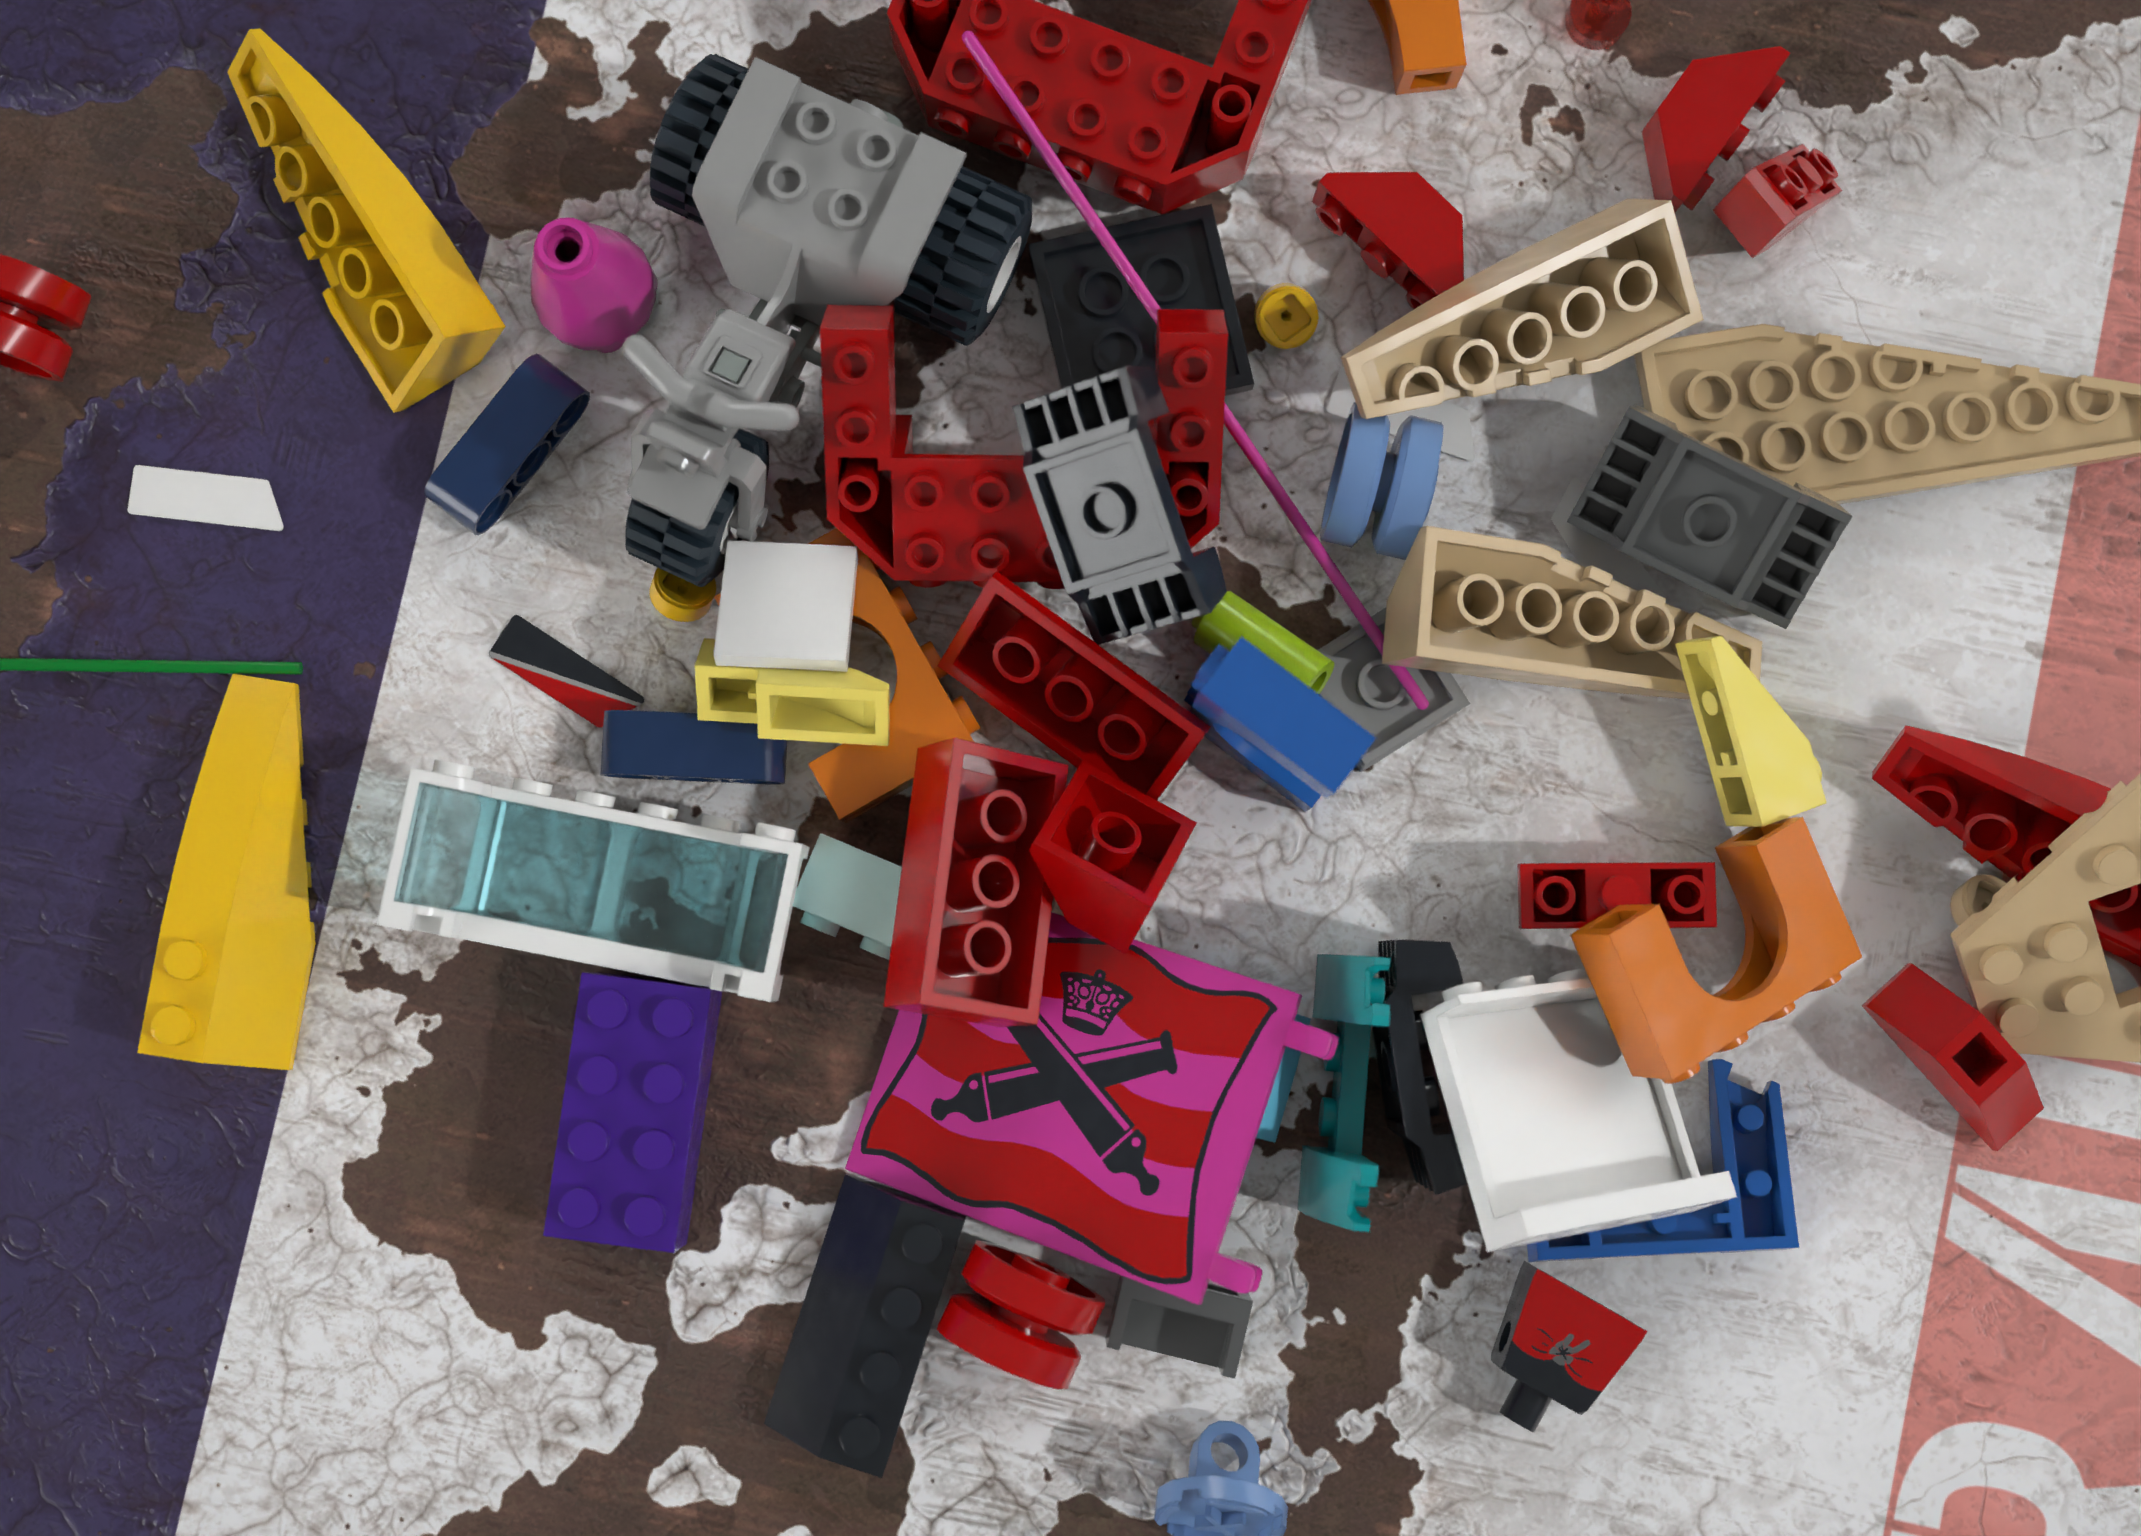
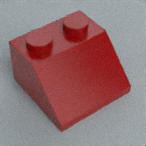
M1083 760L1035 838L1029 852L1066 921L1126 954L1153 907L1197 822Z

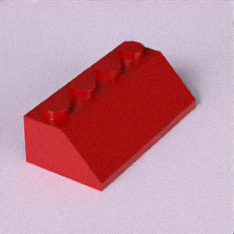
M998 571L988 580L937 665L1076 768L1084 760L1155 800L1159 799L1211 728Z

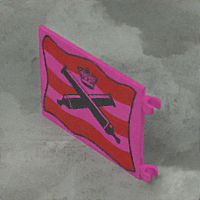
M1051 912L1038 1025L995 1027L899 1010L845 1169L1197 1305L1202 1304L1209 1280L1241 1294L1256 1292L1263 1275L1262 1269L1247 1261L1219 1253L1220 1246L1285 1048L1289 1047L1325 1060H1331L1338 1045V1037L1327 1031L1294 1021L1303 996L1301 994L1138 940H1133L1128 951L1124 954L1071 925L1064 916Z

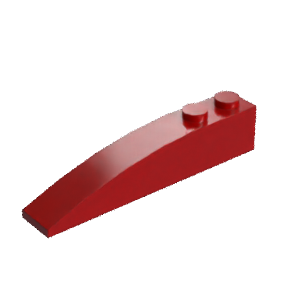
M1907 725L1904 726L1872 771V779L1924 820L1934 827H1945L1962 840V849L1981 864L1989 861L2010 879L2014 877L2018 882L2052 853L2048 846L2083 814L2099 809L2106 801L2107 794L2111 790V788L2024 756L1970 740ZM2141 883L2088 901L2102 949L2141 967Z

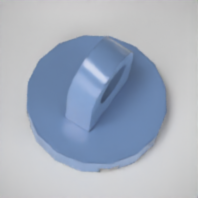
M1218 1421L1209 1425L1194 1441L1190 1453L1188 1477L1171 1480L1159 1487L1156 1495L1154 1520L1159 1526L1167 1524L1166 1532L1173 1536H1283L1287 1527L1288 1505L1281 1495L1259 1484L1260 1453L1254 1436L1238 1423ZM1223 1442L1235 1450L1239 1458V1468L1237 1471H1226L1214 1462L1211 1455L1212 1443Z

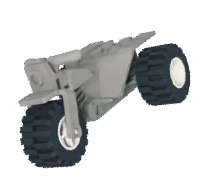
M710 54L699 62L680 84L661 122L651 157L650 195L655 204L705 226L730 284L761 299L749 317L731 309H719L716 312L715 319L687 363L683 377L644 337L631 335L625 339L622 350L626 359L667 401L671 402L666 413L656 408L646 411L631 435L632 471L628 481V494L632 500L628 510L625 546L628 554L699 587L706 586L724 570L727 540L755 541L757 537L756 529L757 527L762 528L768 515V508L764 507L765 484L769 472V443L765 439L744 429L788 431L797 426L799 412L796 408L805 388V382L798 378L807 361L821 367V353L812 349L820 335V326L827 305L886 306L894 300L895 313L968 346L986 330L1014 277L1032 224L1031 197L963 167L962 165L966 159L965 152L926 134L920 133L918 136L903 129L901 121L896 116L870 103L858 99L852 100L850 104L802 83L800 77L756 57L749 69L717 54ZM791 326H793V327H795V328H797V329L800 330V331L798 332V331H796V330H794V329H791V332H790L789 336L787 335V333H788V331H789V329H790Z

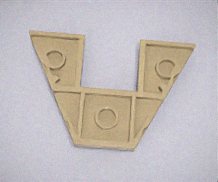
M2140 773L2128 785L2120 781L2108 792L2106 801L2099 809L2083 814L2048 846L2052 852L2021 881L2018 882L2013 877L1993 895L1992 901L1987 908L1981 912L1973 913L1950 934L1973 1007L1985 1016L2018 1054L2141 1063V986L2115 994L2088 902L2141 883Z

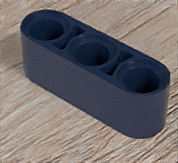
M534 354L515 370L439 464L426 484L425 496L474 535L485 533L498 521L580 419L589 404L590 392L542 355Z
M634 710L604 711L601 776L648 780L763 785L785 784L787 740L758 738L757 724L698 720L697 713Z

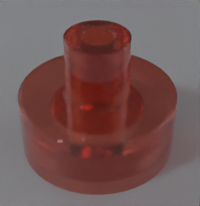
M1571 0L1565 14L1566 30L1572 40L1583 48L1590 50L1609 48L1621 38L1630 23L1632 16L1630 0Z

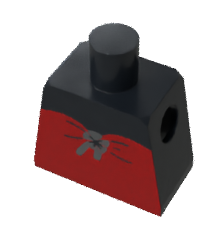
M1524 1261L1519 1270L1491 1353V1361L1501 1370L1517 1379L1499 1412L1533 1433L1537 1429L1552 1399L1577 1414H1584L1642 1342L1647 1331Z

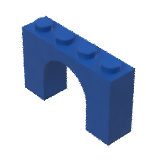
M1243 637L1238 640L1231 651H1228L1220 644L1214 649L1195 675L1191 688L1184 699L1191 706L1190 712L1211 727L1204 737L1304 812L1310 810L1321 795L1327 799L1336 793L1376 739L1371 733Z

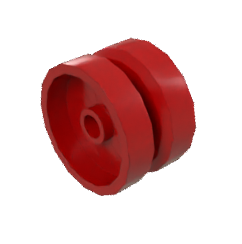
M0 254V366L34 377L63 382L73 349L65 339L43 327L61 331L81 329L91 302V295L79 286L24 261Z
M976 1240L961 1274L967 1284L982 1296L971 1293L951 1295L937 1326V1331L962 1350L1007 1373L1041 1386L1057 1390L1068 1389L1081 1360V1353L1076 1345L1060 1332L1078 1336L1092 1334L1106 1303L1105 1299L1093 1289L1046 1262L1003 1246Z

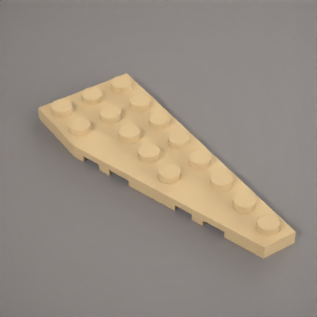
M1768 324L1664 339L1634 354L1644 409L1674 422L1679 431L1791 486H1794L1797 482L1838 504L2141 456V384L2086 375L2073 378L2039 372L2040 368L2017 364L2013 367L1981 363L1982 359L1893 344L1884 343L1881 346L1842 341L1843 336L1824 333L1811 336L1786 332L1785 327Z

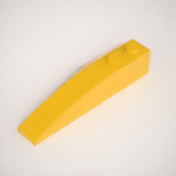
M249 29L227 71L259 147H271L275 156L276 177L273 180L283 203L294 202L307 231L298 238L307 259H319L330 284V287L323 291L322 294L331 314L393 413L404 411L480 364L506 326L441 224L406 177L364 128L309 72L261 29Z
M232 674L198 776L174 865L159 933L137 1053L207 1064L293 1070L316 944L314 923L310 922L308 888H312L311 865L310 862H306L304 826L308 825L307 804L306 800L302 799L300 767L304 765L298 684Z

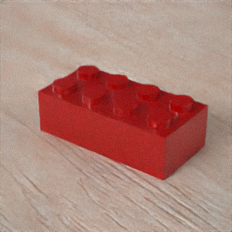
M950 738L917 749L883 1007L995 1027L1038 1025L1053 895L1029 850L1066 789L1069 765L959 738Z

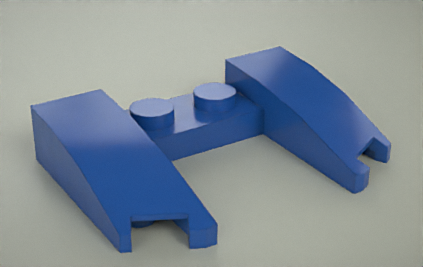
M1723 1059L1708 1061L1713 1174L1729 1171L1737 1195L1736 1198L1694 1212L1527 1244L1528 1262L1716 1252L1773 1251L1799 1248L1780 1084L1771 1080L1767 1082L1762 1094H1759L1727 1080L1733 1065L1732 1063Z

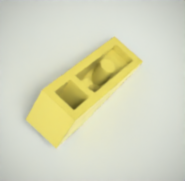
M1714 636L1675 643L1725 825L1764 827L1826 804L1821 784V767L1813 755L1810 741L1722 636Z

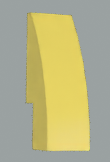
M703 639L694 665L698 720L757 724L758 738L876 746L889 745L890 692L888 683L848 667V672L716 666L713 655L715 639Z

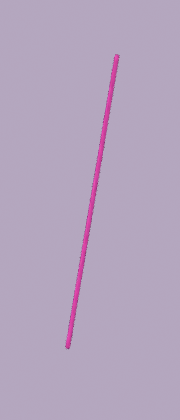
M965 31L962 35L964 44L1157 325V309H1161L974 33ZM1225 403L1224 425L1383 656L1384 635ZM1389 665L1417 708L1425 710L1429 702L1406 667Z

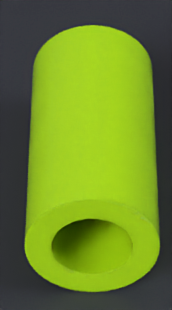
M1227 591L1211 613L1192 619V626L1197 629L1194 635V643L1209 654L1219 644L1228 651H1231L1238 640L1243 637L1317 694L1321 693L1333 672L1334 661L1231 591Z

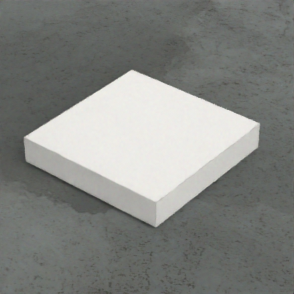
M727 540L713 653L716 666L848 672L858 565L857 546Z

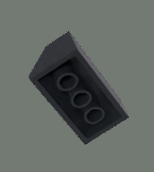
M848 1173L845 1174L764 1421L765 1425L819 1458L873 1476L883 1477L967 1217L966 1215L909 1193Z

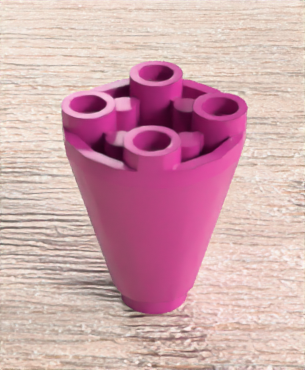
M558 218L546 224L537 235L534 243L530 276L531 303L541 324L560 342L584 351L596 350L601 353H612L622 347L627 337L636 335L648 322L656 301L657 277L644 251L628 236L575 218Z

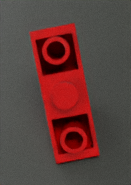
M1781 46L1692 60L1642 130L1654 200H1671L1674 212L1681 205H1684L1691 211L1695 208L1715 180V178L1706 173L1717 155L1726 162L1730 159L1750 131L1741 122L1752 106L1762 113L1786 81L1776 73L1788 58L1790 52Z
M1802 144L1752 168L1713 209V212L1753 259L1771 248L1842 192V189L1834 181L1838 177V172L1832 162L1816 148L1809 151Z
M1327 172L1319 180L1312 200L1317 206L1315 211L1318 218L1334 234L1342 236L1345 233L1362 249L1360 254L1363 261L1375 274L1384 279L1390 276L1407 292L1405 297L1413 310L1464 281L1463 215L1418 172Z
M1715 862L1517 864L1519 929H1580L1618 905L1648 904L1660 905L1669 928H1717Z
M1907 963L1861 1005L1993 1151L2001 1149L2044 1109L2026 1061L1981 1012L1914 964Z

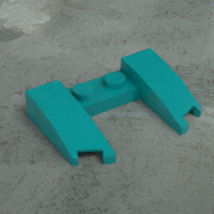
M1317 954L1312 1018L1338 1021L1337 1033H1332L1338 1037V1045L1331 1060L1324 1059V1071L1334 1072L1332 1098L1322 1097L1319 1110V1136L1329 1137L1328 1147L1302 1145L1297 1210L1325 1223L1352 1231L1370 1232V1218L1356 1207H1368L1370 1187H1376L1379 1165L1362 1155L1371 1025L1389 1027L1390 1005L1383 1004L1385 979L1376 978L1374 975L1379 971L1389 970L1390 958Z

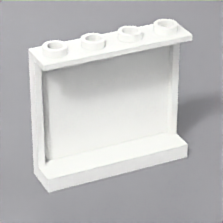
M1575 969L1556 974L1548 978L1547 983L1536 984L1533 975L1516 977L1495 986L1496 990L1484 991L1481 982L1458 985L1442 993L1443 1003L1420 1014L1487 1252L1694 1212L1737 1197L1729 1171L1700 1176L1672 1084H1666L1662 1079L1631 1075L1590 979L1587 978L1585 969Z

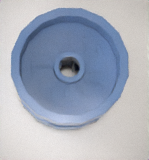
M1354 402L1344 426L1330 479L1321 523L1320 540L1352 548L1362 538L1371 511H1374L1372 543L1376 553L1406 560L1417 534L1426 520L1435 492L1444 426L1442 422L1410 415L1401 423L1391 451L1387 452L1390 431L1388 416L1385 415L1371 419L1361 418L1356 402Z

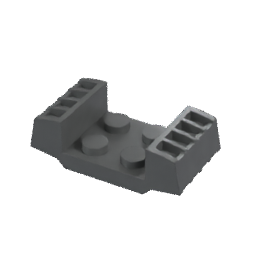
M1632 405L1625 413L1567 522L1607 542L1620 552L1737 609L1750 612L1787 629L1798 607L1806 597L1808 590L1853 516L1833 500L1797 482L1794 486H1791L1679 431L1674 422L1638 405Z

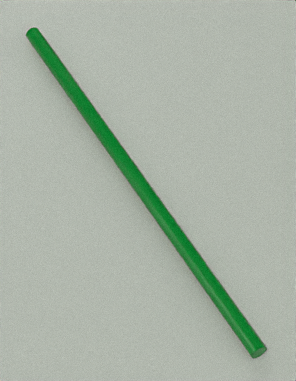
M0 658V671L301 675L303 664L302 662Z

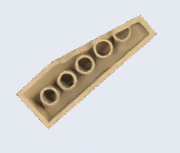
M1625 199L1476 273L1425 302L1343 355L1341 360L1360 417L1371 419L1439 405L1443 401L1465 396L1478 397L1496 393V390L1519 385L1532 386L1552 382V379L1563 376L1601 372L1704 320L1672 201Z
M1432 526L1421 527L1387 599L1382 664L1546 686L1690 700L1675 643L1690 639L1722 636L1760 681L1763 641L1698 612L1687 613L1665 603L1666 598L1646 589L1638 591L1612 579V574L1594 566L1583 567L1561 557L1562 552L1545 544Z

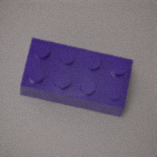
M599 972L581 973L543 1236L675 1253L687 1244L722 991L699 985Z

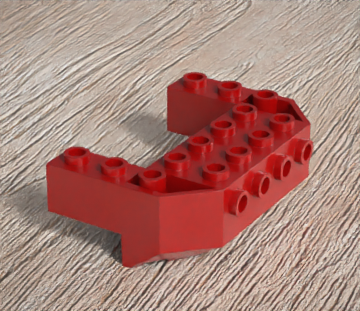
M892 0L887 10L893 48L928 126L1052 173L962 40L963 33L971 31L1075 182L1159 214H1164L1243 180L1258 147L1267 114L1310 7L1311 0H1238L1213 67L1034 0Z
M827 305L820 326L827 520L894 581H909L912 585L923 588L938 587L944 585L947 581H973L975 585L984 588L990 577L998 571L1011 582H1036L1043 588L1064 589L1063 581L1023 470L1024 455L913 454L912 415H896L893 306ZM1157 309L1155 377L1160 385L1169 413L1147 422L1190 548L1192 549L1217 527L1220 521L1228 332L1223 310Z

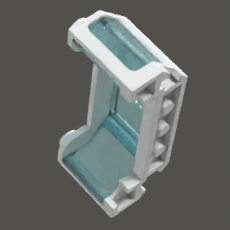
M441 760L434 761L432 772L416 768L410 769L376 925L405 931L416 930L448 938H459L709 987V989L738 993L737 996L768 1002L779 1000L783 975H780L783 951L803 859L808 858L810 848L804 844L794 842L796 830L757 823L755 835L747 833L738 834L740 821L702 814L701 824L697 826L677 822L678 809L640 802L637 814L613 809L615 797L589 791L577 790L574 802L551 797L553 785L522 778H514L512 789L492 786L472 780L474 767Z

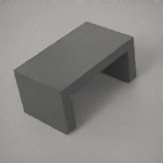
M1120 1275L1105 1337L1106 1347L1120 1350L1121 1344L1190 1360L1218 1367L1222 1376L1235 1379L1253 1300L1249 1293L1241 1294L1223 1286L1208 1283L1202 1304L1197 1305Z

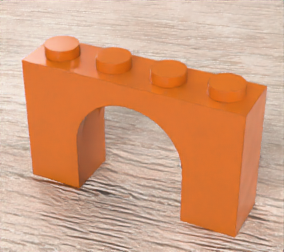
M837 528L808 543L856 546ZM858 547L852 623L872 630L888 644L896 662L897 682L895 693L890 703V740L888 746L841 744L808 763L839 820L844 823L851 821L913 785L918 748L950 738L974 742L970 734L981 729L963 696L961 695L951 701L941 685L939 679L948 675V673L937 666L941 657L932 642L928 641L919 646L909 629L908 624L918 618L900 586L888 592L876 571L880 567ZM721 593L714 596V599L716 600L718 606L720 604Z
M1803 817L1785 818L1764 827H1748L1715 847L1740 906L1745 925V947L1741 963L1733 978L1717 993L1711 995L1706 992L1689 973L1659 904L1618 905L1570 934L1632 1076L1662 1079L1666 1084L1681 1082L1694 1076L1701 1069L1699 1064L1701 1061L1715 1052L1728 1051L1742 1045L1749 1038L1747 1034L1749 1030L1762 1022L1773 1021L1788 1015L1796 1007L1794 1001L1808 992L1819 991L1836 984L1842 978L1840 971L1862 958V954Z

